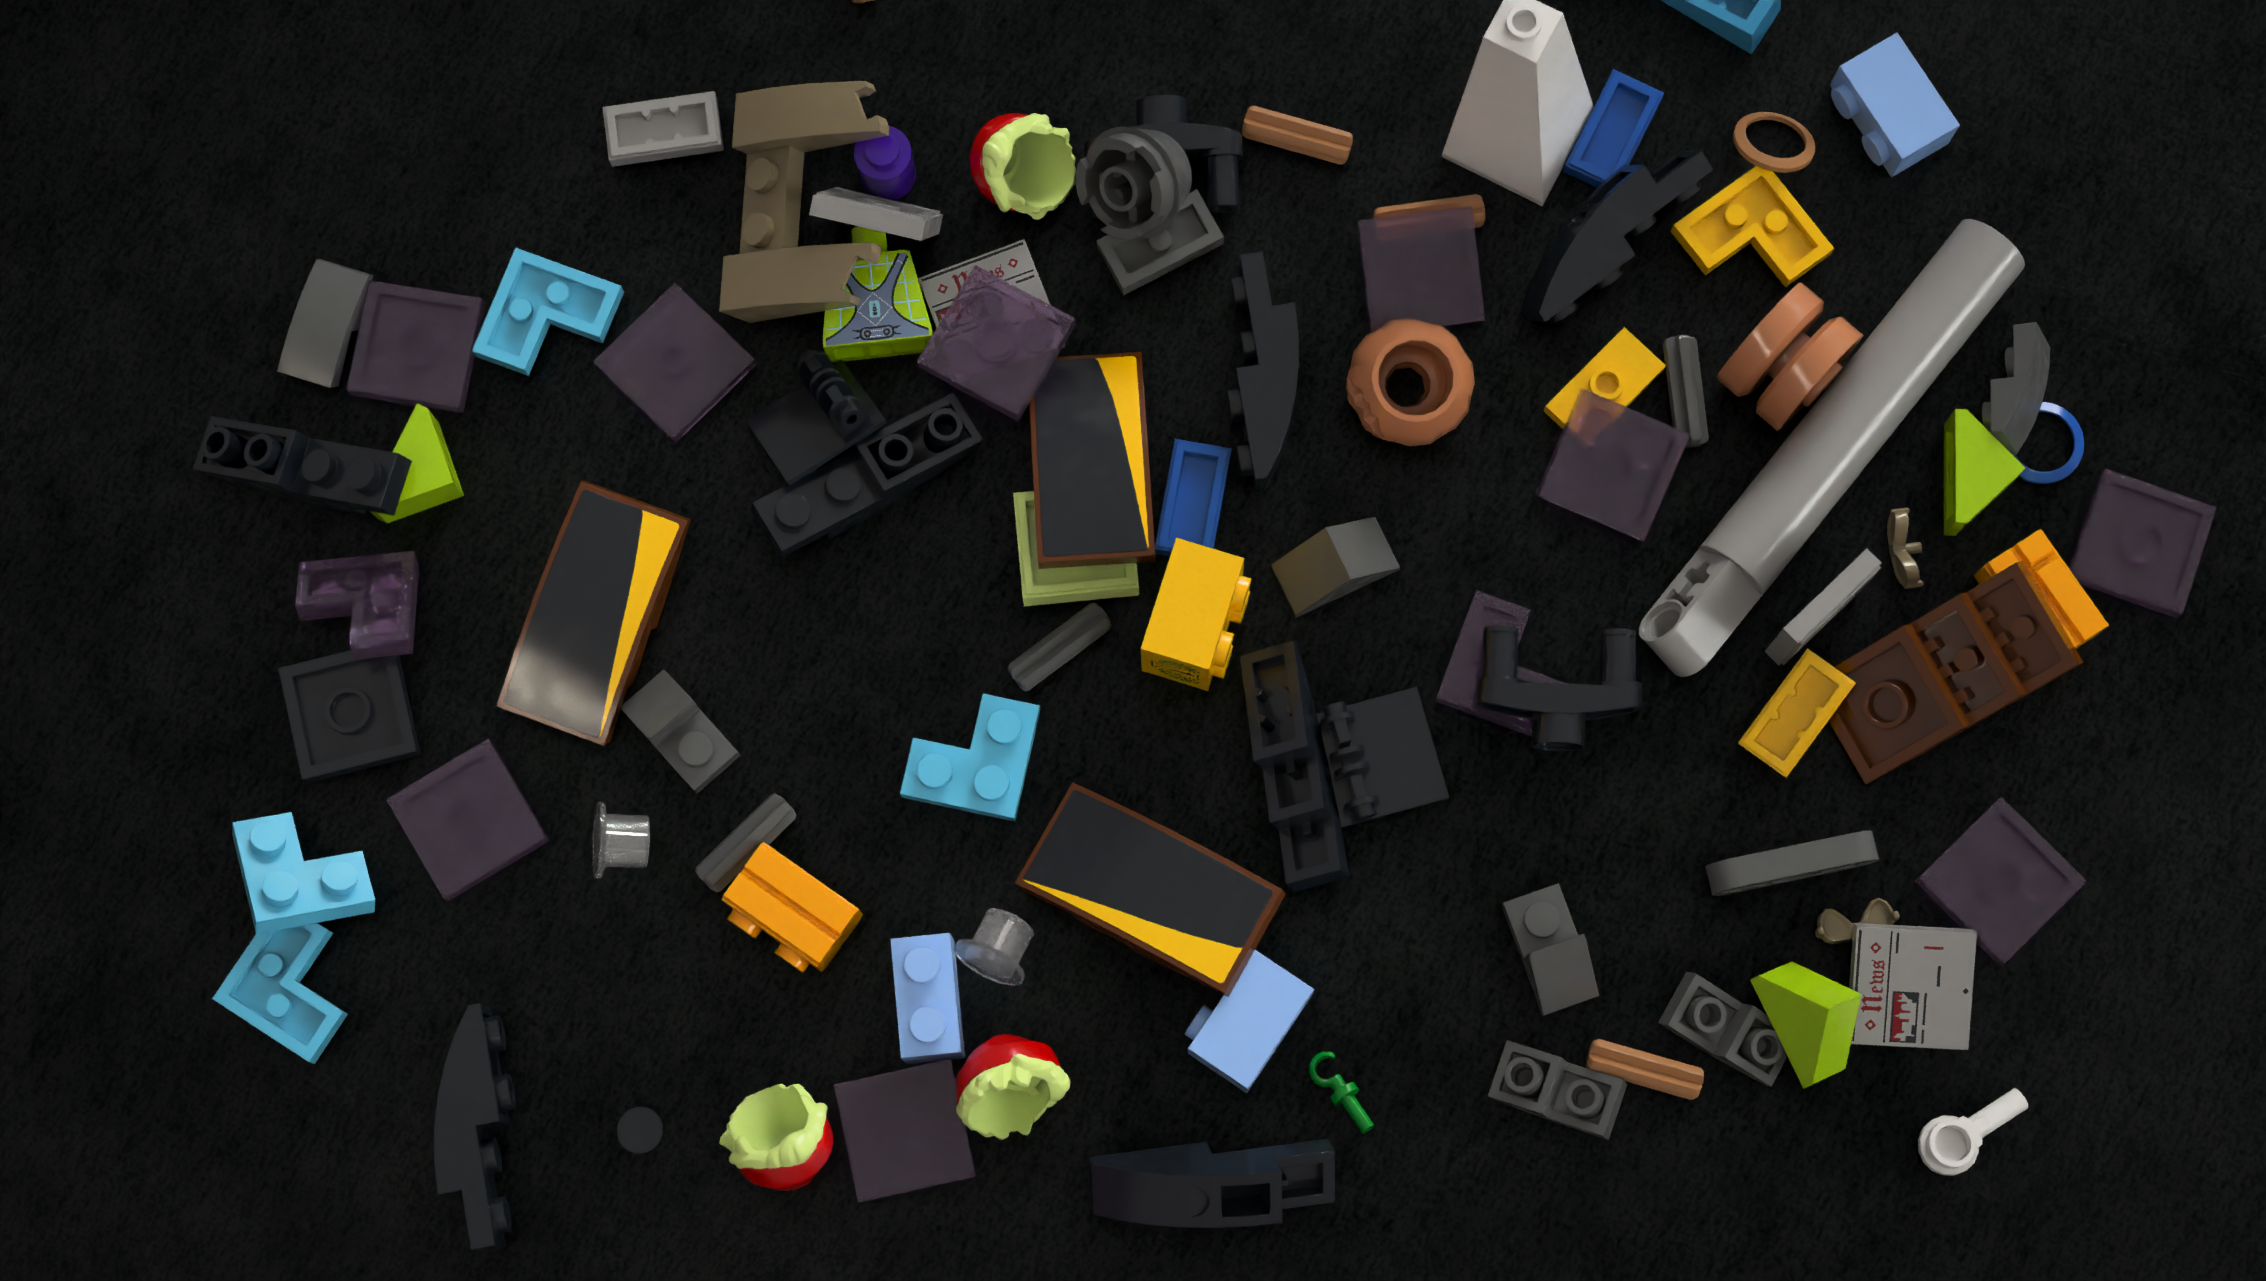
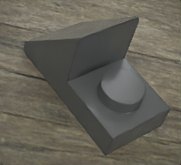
M664 669L621 707L622 711L696 794L741 756L699 709L694 700Z
M1559 883L1504 902L1501 905L1542 1016L1599 996L1585 935H1578Z

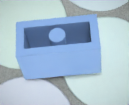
M1898 33L1893 34L1840 65L1830 84L1832 88L1831 97L1837 110L1844 118L1853 119L1863 134L1862 143L1867 155L1876 165L1880 166L1883 164L1891 177L1949 144L1960 126Z
M950 933L891 939L901 1059L906 1064L965 1058L953 937Z
M1254 950L1229 997L1223 995L1214 1010L1204 1005L1188 1027L1185 1035L1193 1040L1188 1047V1054L1247 1093L1311 998L1314 989L1257 950Z

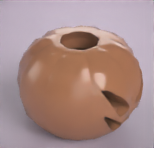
M1414 318L1391 320L1365 336L1354 350L1347 376V399L1357 412L1363 427L1371 432L1373 436L1407 446L1431 444L1441 436L1454 430L1467 415L1475 385L1473 363L1463 350L1457 337L1442 325ZM1411 368L1422 376L1425 393L1417 404L1400 406L1388 397L1386 381L1395 370Z

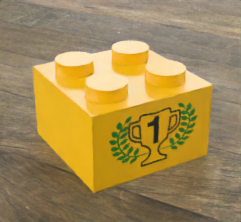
M1176 538L1141 646L1142 671L1206 691L1209 690L1213 676L1224 678L1233 650L1232 641L1234 634L1227 632L1230 621L1241 624L1250 596L1249 588L1252 579L1243 576L1244 558Z

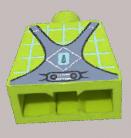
M859 226L854 227L851 230L852 243L872 242L881 246V255L877 264L866 260L856 261L844 290L861 298L859 305L825 311L823 328V348L825 354L834 363L840 360L852 361L935 352L934 335L910 251H888L885 232Z

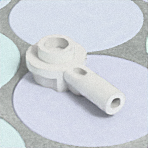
M2013 1088L1969 1118L1964 1116L1960 1118L1956 1116H1940L1932 1119L1922 1128L1918 1138V1152L1922 1161L1931 1171L1940 1175L1954 1176L1967 1171L1975 1163L1979 1147L1983 1145L1982 1138L2028 1109L2027 1100L2018 1089Z

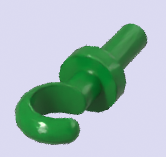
M1323 1051L1316 1054L1309 1065L1311 1079L1316 1085L1323 1088H1332L1334 1093L1330 1096L1331 1102L1334 1106L1342 1104L1362 1134L1371 1130L1374 1124L1355 1097L1359 1091L1354 1082L1346 1084L1340 1074L1329 1079H1323L1316 1073L1318 1063L1325 1058L1335 1059V1054L1331 1051Z

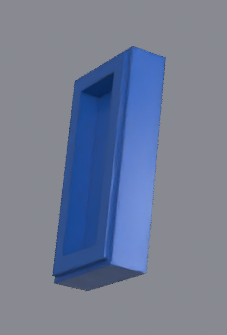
M1613 69L1565 164L1563 172L1597 188L1623 165H1630L1663 98L1664 92Z
M1175 439L1155 543V554L1170 556L1176 538L1214 549L1231 458V448Z

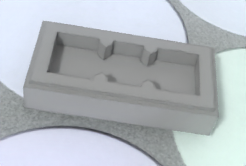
M715 91L603 107L608 156L612 167L724 151Z

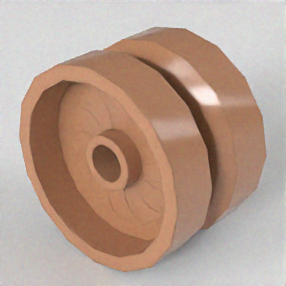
M1802 282L1792 288L1763 318L1729 358L1716 378L1737 397L1751 394L1770 376L1773 381L1757 401L1756 413L1777 431H1780L1804 406L1809 407L1842 370L1843 366L1841 364L1864 336L1842 316L1829 319L1811 338L1806 335L1820 317L1824 301Z

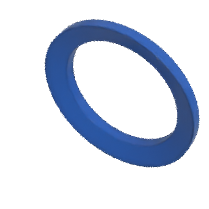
M2042 402L2039 412L2053 414L2064 421L2069 427L2073 437V451L2065 465L2049 472L2035 471L2021 463L2025 470L2018 477L2034 484H2051L2063 480L2076 469L2084 452V436L2079 423L2071 413L2056 404Z

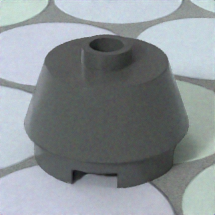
M1115 127L1106 130L1094 140L1087 156L1080 159L1076 170V189L1082 206L1087 203L1091 205L1096 216L1107 225L1101 228L1104 233L1124 240L1151 238L1163 232L1171 224L1188 197L1192 184L1191 166L1187 155L1178 142L1163 132L1140 128Z

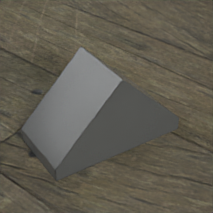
M1376 517L1325 527L1271 564L1273 573L1295 618L1400 570V566Z

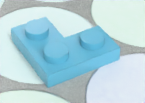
M515 248L472 352L478 358L529 376L550 325L603 343L624 291L621 285Z
M983 694L970 749L913 738L900 791L901 797L1015 822L1041 710L1040 705Z
M292 812L232 822L233 840L256 934L375 912V897L363 851L304 861Z
M319 923L256 934L212 999L306 1061L315 1064L348 1015L300 983L333 933Z

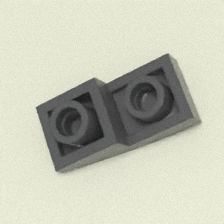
M316 259L296 306L277 372L329 388L339 386L351 332L361 328L373 275L326 260Z
M2037 322L2013 325L2014 347H2008L2005 351V365L2008 377L1991 379V401L1984 402L1982 406L1983 426L2012 455H2017L2026 441L2037 419L2047 386L2050 346Z
M1685 973L1658 1022L1692 1045L1766 1086L1772 1087L1788 1057L1766 1013L1753 1005L1741 1003L1696 973Z
M1507 1040L1488 1097L1547 1120L1609 1140L1628 1084L1622 1079L1569 1063L1562 1057Z

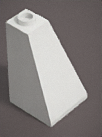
M1537 0L1502 1L1482 39L1442 153L1443 158L1542 207L1594 108L1562 12Z

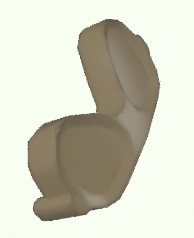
M1909 508L1891 509L1887 523V537L1892 565L1897 580L1904 589L1917 588L1924 585L1923 581L1919 580L1918 566L1910 556V554L1922 553L1921 543L1906 544Z
M1876 898L1869 902L1858 923L1894 925L1900 918L1898 911H1893L1887 901ZM1824 909L1818 917L1815 934L1817 938H1821L1825 943L1831 945L1850 942L1853 938L1854 923H1851L1844 915L1834 909Z

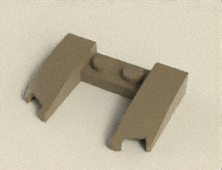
M866 81L807 83L771 87L736 94L732 148L747 154L740 252L736 255L723 256L719 312L748 323L859 305L861 298L848 293L844 288L856 261L866 260L877 264L881 255V246L872 242L798 247L804 153L889 136L887 120L878 115L867 119L859 99L870 96L876 91L873 84Z

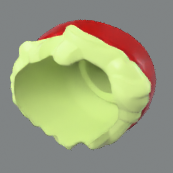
M1009 113L990 120L978 132L971 149L970 169L976 186L984 197L999 206L1002 212L1008 210L1027 213L1033 219L1039 220L1043 218L1047 211L1055 210L1059 204L1064 202L1075 185V156L1072 154V146L1069 144L1070 133L1068 129L1052 127L1046 114L1032 113L1027 115Z
M1011 1034L996 1035L978 1046L969 1055L964 1066L959 1071L955 1079L956 1101L958 1104L956 1113L962 1119L964 1125L968 1126L971 1131L976 1130L984 1137L995 1136L1000 1140L1008 1138L1010 1132L1016 1131L1023 1135H1028L1031 1132L1033 1123L1043 1115L1046 1109L1053 1107L1057 1101L1064 1097L1070 1088L1071 1081L1067 1073L1061 1068L1056 1054L1047 1044Z
M783 1084L774 1085L745 1097L743 1102L736 1107L735 1112L730 1116V1122L726 1126L727 1130L720 1137L719 1143L731 1151L729 1162L735 1164L748 1181L778 1191L802 1188L812 1181L814 1176L827 1162L832 1152L833 1133L829 1120L826 1117L827 1105L825 1103H815L810 1094L800 1084H793L788 1087Z

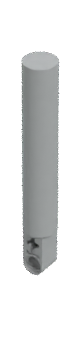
M1964 219L1961 221L1644 616L1639 627L1640 637L1675 675L1680 677L1690 676L1708 664L2025 267L2023 256L2014 244L2000 232L1977 220Z

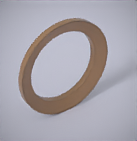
M1773 112L1751 113L1738 121L1733 132V141L1738 152L1750 163L1765 170L1781 173L1801 170L1812 161L1815 153V142L1810 132L1796 120L1782 114ZM1760 120L1782 122L1795 129L1801 135L1805 143V149L1801 154L1791 158L1769 156L1757 150L1749 142L1746 136V128L1751 123Z

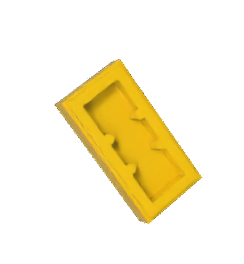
M1624 327L1545 406L1544 412L1586 450L1664 371L1666 365Z
M1807 648L1738 744L1787 778L1855 686L1856 682Z

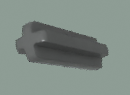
M1677 335L1665 339L1663 343L1674 442L1677 446L1683 448H1693L1706 444L1709 439L1697 340L1694 337Z
M1096 602L1088 604L1012 661L1008 666L1011 678L1023 691L1031 690L1108 632L1112 626L1110 618Z
M771 794L696 867L695 871L698 877L714 892L722 891L744 869L745 864L761 843L765 842L769 845L795 820L796 813L794 809L778 794Z

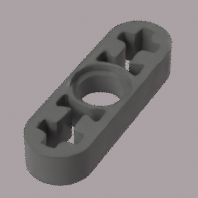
M1860 831L1734 857L1705 866L1712 896H1720L1868 865L1879 861L1873 832Z

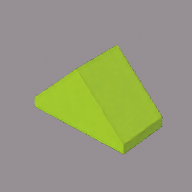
M417 403L393 452L399 453L412 461L395 514L388 515L370 511L377 519L387 524L464 496L439 422L427 407Z
M1955 409L1944 423V535L1956 536L2025 470V467L1967 409Z
M1789 962L1750 980L1803 1089L1846 1068L1862 994L1794 962Z

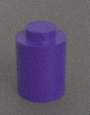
M889 126V136L856 142L854 159L861 184L869 195L898 200L912 189L916 179L915 164L910 143L900 130Z

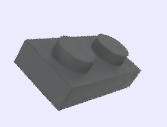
M1196 189L1189 193L1171 224L1160 234L1151 238L1131 240L1118 239L1106 235L1096 242L1101 256L1124 296L1223 245L1224 236Z

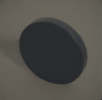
M635 1107L628 1110L622 1115L617 1125L619 1142L625 1149L636 1154L648 1153L655 1149L661 1142L664 1133L663 1122L659 1115L645 1107Z

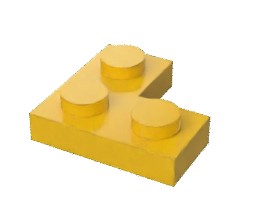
M1758 166L1749 170L1676 222L1671 229V233L1704 275L1710 273L1751 243L1785 287L1829 257L1834 250L1831 243L1775 173Z

